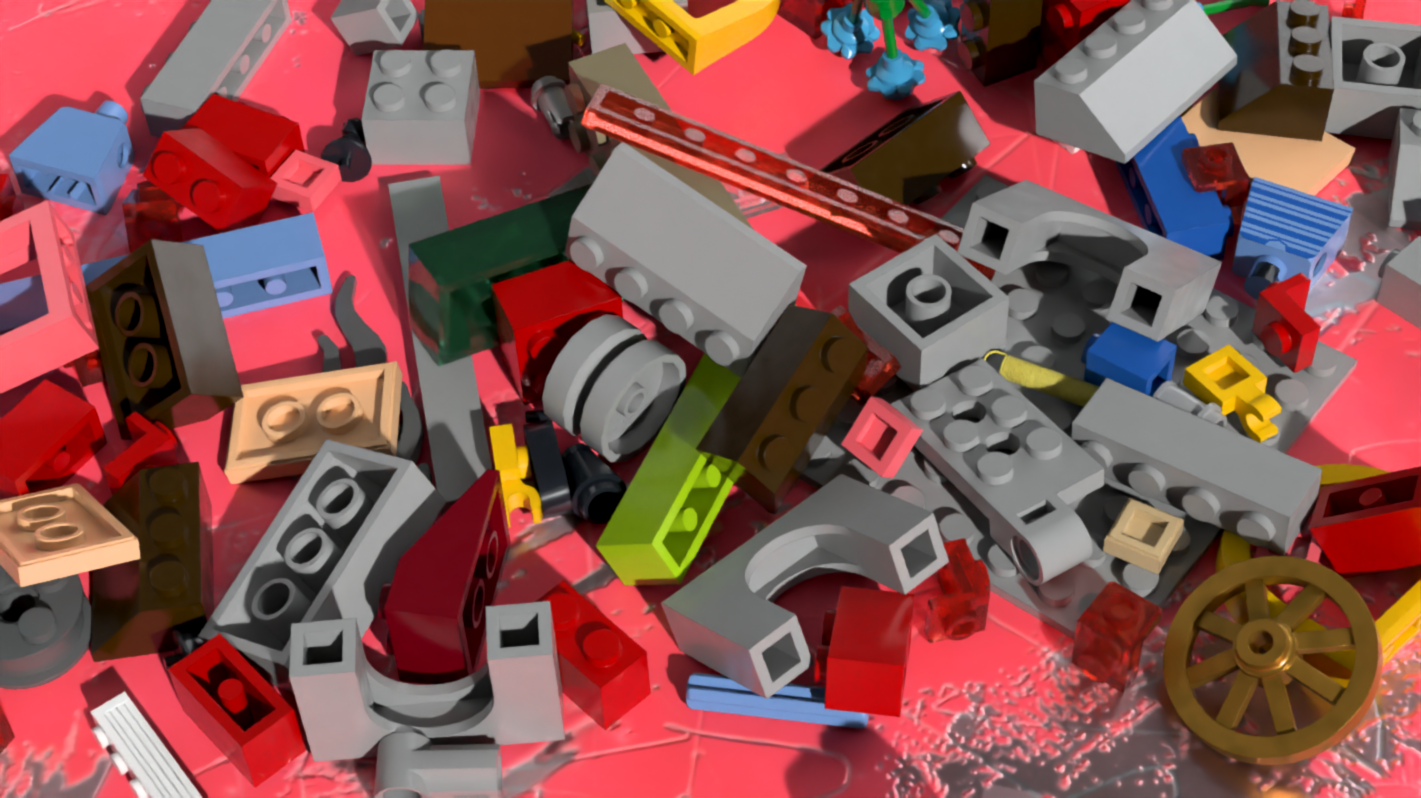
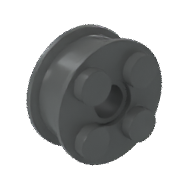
M0 565V688L17 690L47 684L72 669L88 650L92 641V607L84 595L83 586L78 574L20 587Z

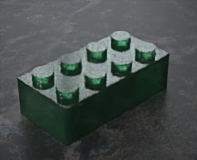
M593 183L408 244L409 326L438 367L500 345L491 284L571 260L564 255L571 218Z

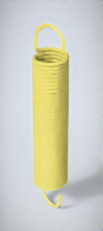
M989 351L983 358L986 361V358L992 353L1004 355L999 373L1006 380L1083 407L1099 388V385L1096 386L1083 380L1075 379V377L1072 378V376L1070 377L1051 369L1048 370V368H1043V366L1040 367V365L1038 366L1022 359L1019 360V358L1011 357V355L1008 356L1001 351Z

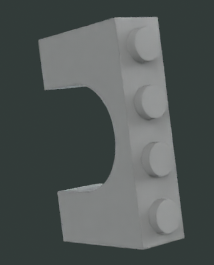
M1028 180L1021 181L973 202L957 251L960 255L1005 275L1036 261L1059 262L1097 273L1118 285L1106 319L1157 342L1205 311L1222 264L1219 260Z
M840 474L661 602V605L681 652L768 699L814 664L796 614L773 603L782 593L812 577L829 573L849 572L868 577L906 595L947 564L949 559L933 512Z
M550 601L485 606L486 664L468 677L437 685L403 683L390 679L376 671L366 659L356 618L291 623L289 679L313 761L377 757L379 741L389 734L398 732H410L425 736L432 741L433 745L500 744L501 746L565 740L562 682Z

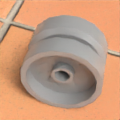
M605 314L588 322L571 337L558 354L545 382L542 396L544 414L571 435L581 436L582 440L591 449L608 461L625 462L639 455L655 441L684 390L687 379L686 365L679 355L658 341L647 340V337L640 329L619 315Z

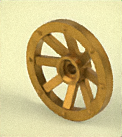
M1263 556L1247 559L1230 565L1206 579L1188 596L1176 613L1167 634L1163 653L1164 679L1169 697L1179 716L1190 730L1213 750L1241 762L1259 765H1282L1305 760L1326 751L1345 738L1359 724L1370 708L1379 687L1383 665L1382 644L1378 628L1359 593L1349 582L1331 569L1310 560L1291 556ZM1289 584L1304 587L1275 619L1270 618L1266 585ZM1245 591L1249 622L1244 626L1213 613L1227 600ZM1326 598L1338 606L1351 624L1349 628L1294 632ZM1200 630L1233 645V648L1190 666L1193 646ZM1266 643L1273 644L1268 652L1256 654L1262 645ZM1355 650L1354 668L1347 688H1344L1303 660V654ZM1239 670L1216 720L1212 719L1201 708L1193 689ZM1293 679L1333 705L1320 719L1300 730H1297L1285 687ZM1257 686L1265 690L1277 736H1252L1236 732Z

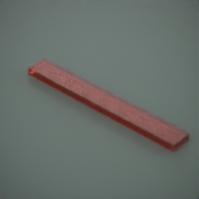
M599 85L583 115L581 125L898 253L907 251L934 234H937L956 252L958 251L964 232L962 227L608 85ZM962 256L986 278L992 281L996 270Z

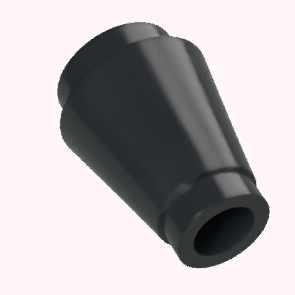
M572 445L563 452L561 457L567 477L573 511L578 517L585 519L589 523L597 525L606 524L610 521L627 491L626 484L588 445Z

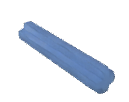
M696 672L690 674L686 687L687 707L695 710L859 729L866 727L869 720V714L824 709L826 687L788 683L771 697L765 699L726 676Z

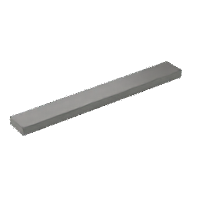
M440 176L390 183L388 187L436 488L446 500L441 509L442 516L487 469L492 470Z

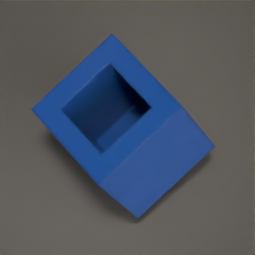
M1112 322L1102 334L1095 332L1083 349L1081 362L1086 364L1083 381L1096 386L1099 385L1100 387L1104 380L1108 378L1153 397L1161 384L1172 379L1177 345L1165 339L1157 342Z

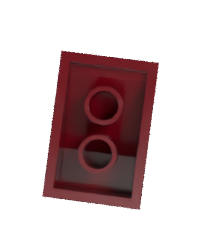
M487 469L401 556L392 583L385 582L381 588L378 604L379 618L387 621V652L389 655L395 656L401 681L434 685L444 684L468 677L477 670L486 637L485 606H494L511 545L499 470Z

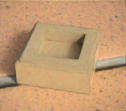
M1129 497L1104 539L1103 552L1159 574L1182 534L1184 519Z

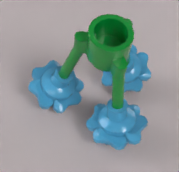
M853 0V3H849L843 8L829 9L826 15L827 20L820 25V32L827 39V49L833 53L840 51L842 57L847 60L852 59L857 54H869L874 48L872 41H876L880 37V30L875 26L873 17L881 20L886 50L880 56L878 62L866 70V78L869 79L867 81V89L869 91L879 92L885 99L896 101L910 96L916 86L925 82L923 62L911 59L907 53L902 52L896 45L893 19L903 10L905 0ZM908 0L913 8H910L907 12L909 24L905 30V36L908 40L914 41V46L918 51H924L929 48L943 51L947 48L949 40H955L959 37L960 9L952 7L951 0Z

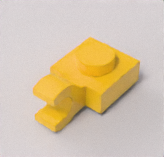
M1228 344L1185 368L1183 385L1203 403L1209 404L1214 402L1218 404L1223 415L1235 411L1244 430L1254 441L1261 443L1278 433V427L1269 419L1281 413L1282 408L1273 397L1265 394L1267 377L1231 345Z
M512 423L489 427L495 469L500 471L508 528L511 527L510 513L518 507L528 508L531 511L533 523H541L543 512L540 494L535 488L522 482V480L532 479L527 445H515Z

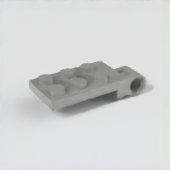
M983 358L890 404L923 429L914 446L989 518L990 536L1012 557L1015 566L1028 582L1039 586L1091 558L1093 547L1088 530L1081 518L1068 504L1104 486V468ZM968 417H973V418H978V419H980L981 421H979V422H977V423H973V422L968 421V420H960V419L968 418ZM998 449H1009L1015 451V453L1007 455L1005 453L993 451Z

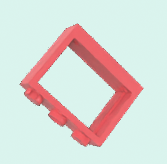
M48 200L0 221V275L38 258L49 311L48 314L0 335V394L99 349L74 233Z

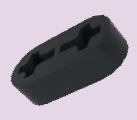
M552 420L524 424L525 445L528 447L535 488L541 498L543 519L573 513L567 477Z

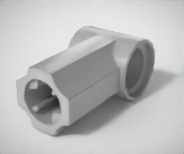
M410 732L392 733L379 741L373 798H500L502 795V754L500 744L433 745L432 741L425 736Z

